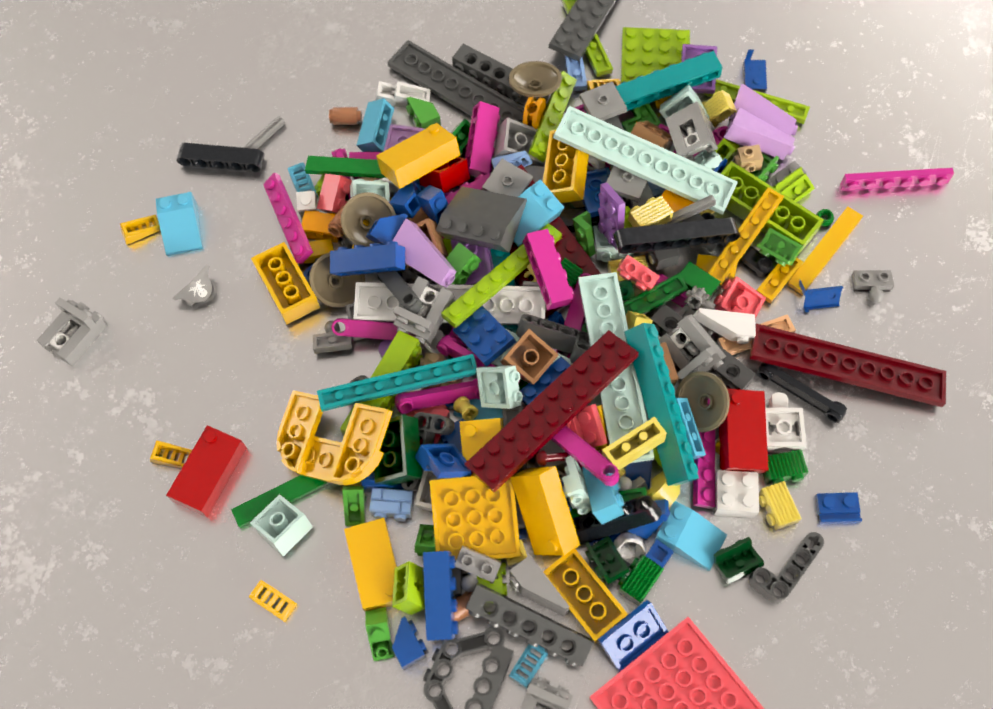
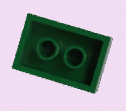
M407 415L390 418L380 451L384 454L379 465L374 470L375 483L392 486L422 478V467L415 458L420 448L418 418Z

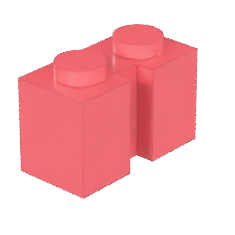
M325 174L317 209L328 214H337L341 207L347 203L345 197L346 194H350L352 180L341 175Z

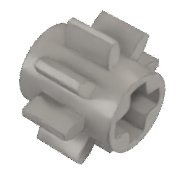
M694 286L692 291L688 290L685 294L687 298L684 302L688 303L690 309L698 310L701 305L706 307L705 300L710 295L706 294L704 287L697 288Z

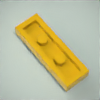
M796 258L792 266L786 264L785 267L778 263L756 291L766 297L765 301L771 304L803 264V261Z

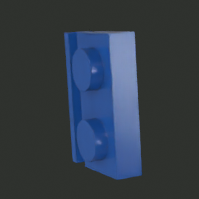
M858 492L817 493L815 495L817 513L820 520L819 524L862 522Z

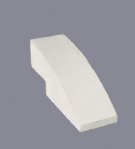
M379 81L375 100L384 98L391 106L406 107L408 105V97L429 102L431 90L397 81L396 85Z

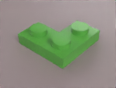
M648 103L632 109L631 112L635 118L622 122L624 131L631 133L636 122L650 121L656 126H659L661 122Z

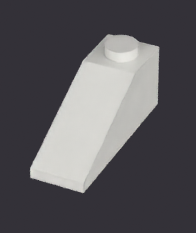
M699 308L693 314L699 323L730 341H737L738 344H747L756 336L755 314Z

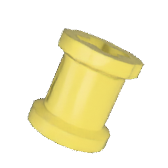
M459 397L454 402L453 409L461 413L464 420H474L478 415V408L471 405L467 397Z

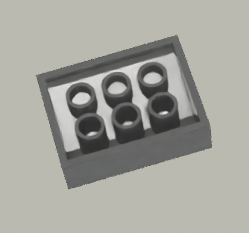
M462 186L441 214L436 232L445 239L509 253L527 199Z

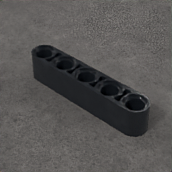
M181 143L176 161L180 165L188 167L260 172L265 155L261 150L253 148Z
M645 495L625 501V505L622 506L624 515L604 524L599 522L593 512L572 518L580 545L586 542H592L656 522L662 515L661 508L650 496Z

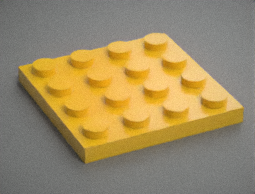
M476 476L430 480L436 552L451 551L452 555L455 556V562L462 545L494 559L521 557L515 492L511 479H508L495 493Z

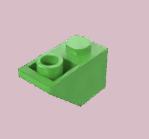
M413 97L407 98L408 105L406 110L409 116H413L415 127L426 129L435 123L441 126L440 115L433 103Z
M458 243L447 257V261L457 271L451 285H465L469 276L478 268L479 263L482 261L461 243Z
M386 607L365 611V626L373 661L395 657L392 649L393 642Z

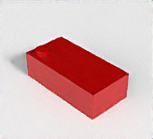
M727 389L730 398L729 411L725 420L719 426L720 470L757 472L760 475L768 471L765 391Z
M207 425L166 496L172 502L208 518L247 447L242 440Z

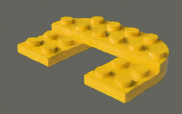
M293 390L277 434V451L281 453L282 463L288 469L300 475L338 485L355 484L369 476L379 465L384 454L380 451L392 411L355 403L342 442L315 437L323 414L318 395Z

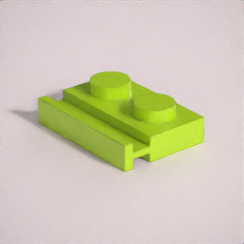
M802 167L797 168L773 186V188L795 202H798L815 189L808 176L803 173Z

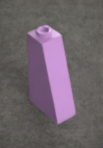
M741 84L734 103L736 110L740 107L788 135L795 136L798 125H795L797 121L795 118L746 85ZM735 113L729 117V121H731Z
M740 107L731 119L724 135L725 139L743 146L759 144L762 153L773 157L777 155L781 160L786 155L790 156L795 148L793 145L794 137Z
M406 218L393 241L398 242V245L405 247V263L439 285L447 288L453 283L457 271L417 224Z

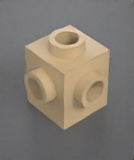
M759 144L737 148L734 163L748 172L761 170L763 156Z

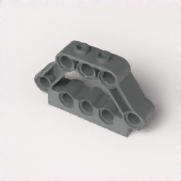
M489 627L485 632L459 639L444 640L440 649L436 648L432 657L434 664L431 669H427L423 681H425L424 695L428 701L433 703L435 709H453L445 694L444 685L446 681L453 677L454 661H457L460 657L487 650H492L491 654L482 662V676L475 680L473 685L475 693L465 703V709H469L472 703L480 704L481 709H492L514 655L513 650L504 647L505 640L502 630L496 627ZM496 634L499 636L500 641L497 644H491L488 642V637ZM450 645L458 647V652L455 655L447 654L446 651ZM487 663H497V670L495 672H488L486 670ZM442 665H447L450 668L449 673L445 676L438 674V669ZM481 682H486L490 686L486 693H480L477 690ZM437 685L441 688V692L438 696L433 697L429 694V690L432 686Z

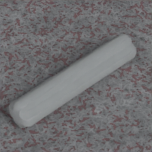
M280 116L276 117L243 148L258 149L285 125L283 118Z
M710 195L674 212L672 220L667 224L679 223L715 206L716 200L714 196Z

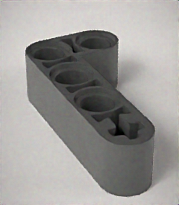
M523 314L520 318L516 335L519 338L530 329L551 348L570 353L571 363H574L591 347L588 333L529 314Z
M423 412L414 415L415 418H418L419 440L423 439L422 444H433L435 434L449 435L454 431L455 424L451 418ZM426 419V425L423 427V421ZM444 421V427L441 429L440 425ZM422 478L414 480V484L412 480L401 483V485L406 490L418 492Z
M817 532L809 533L799 543L777 576L766 568H757L749 577L750 586L770 602L781 603L789 596L824 545L823 537ZM811 541H813V547L810 550L806 549ZM797 555L804 558L805 564L798 562ZM785 572H791L794 580L787 579ZM756 575L763 576L765 583H759L756 580ZM773 588H779L782 591V597L776 596Z

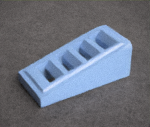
M526 151L491 159L494 169L502 158L516 167L521 164L523 167H526L533 163Z

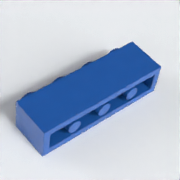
M395 241L386 242V245L372 243L370 247L355 245L353 249L338 247V250L330 251V274L340 277L405 270V247L398 245V242Z
M451 551L423 552L426 641L455 639V634L459 632L458 621L454 619V612H457L458 606L457 599L453 597V590H456L457 584L456 577L452 575V568H455L456 565L455 556L452 555Z

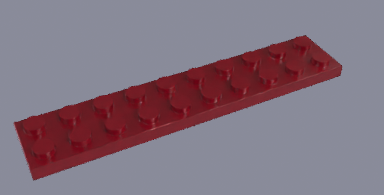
M757 323L755 325L756 336L752 339L750 359L939 407H943L946 404V371Z
M608 330L464 464L465 467L495 493L639 356L638 351Z

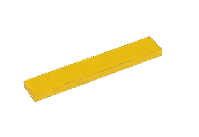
M768 187L738 228L740 232L739 239L729 242L708 270V274L721 281L720 286L723 285L784 199L783 195Z
M847 206L789 280L787 286L803 295L799 286V279L805 290H807L860 222L863 215Z

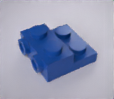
M454 443L422 444L415 456L423 470L432 471L437 479L469 477L472 475L464 465L467 462Z

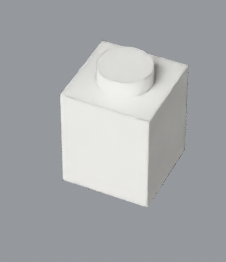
M315 191L296 192L297 210L300 215H304L305 210L318 211Z

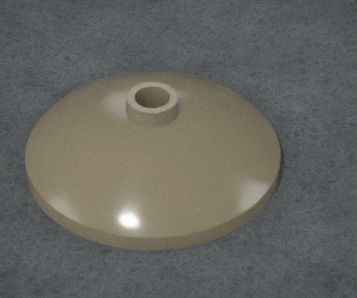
M529 61L519 64L509 74L511 88L525 97L541 98L555 92L562 82L560 71L552 64L542 61Z
M366 192L357 194L347 201L342 209L340 222L344 235L351 243L370 247V244L374 242L365 236L374 222L379 218L395 216L396 214L391 204L384 197ZM363 220L368 221V226L363 224Z
M330 253L319 257L311 267L309 274V284L316 298L323 304L335 308L345 307V305L354 303L356 282H365V274L341 277L330 274ZM332 279H336L338 284L334 285Z
M704 371L691 373L680 382L676 390V398H688L698 432L712 431L725 420L730 405L729 393L723 381L715 374Z

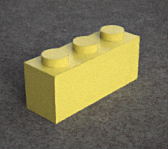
M653 417L604 448L602 455L614 464L619 471L663 443L667 433L657 419Z

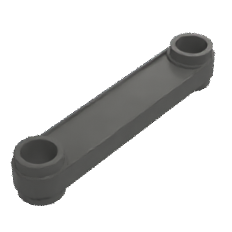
M397 271L376 273L406 310L414 314L421 310V300Z

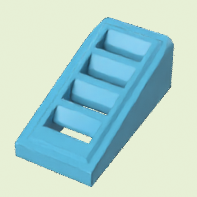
M304 162L288 168L289 175L297 192H305L311 189L316 193L310 175L305 172Z
M529 644L510 672L509 678L527 689L548 655L545 652L546 649L540 645L534 647ZM533 648L541 653V658L530 652V650ZM527 655L536 660L537 664L535 665L525 659ZM522 663H525L526 665L531 667L533 669L532 672L522 667ZM520 670L528 675L527 680L517 674V671Z

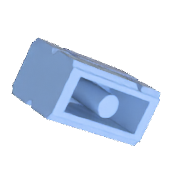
M372 488L370 513L375 519H386V517H394L396 521H406V518L411 519L414 493L410 490Z

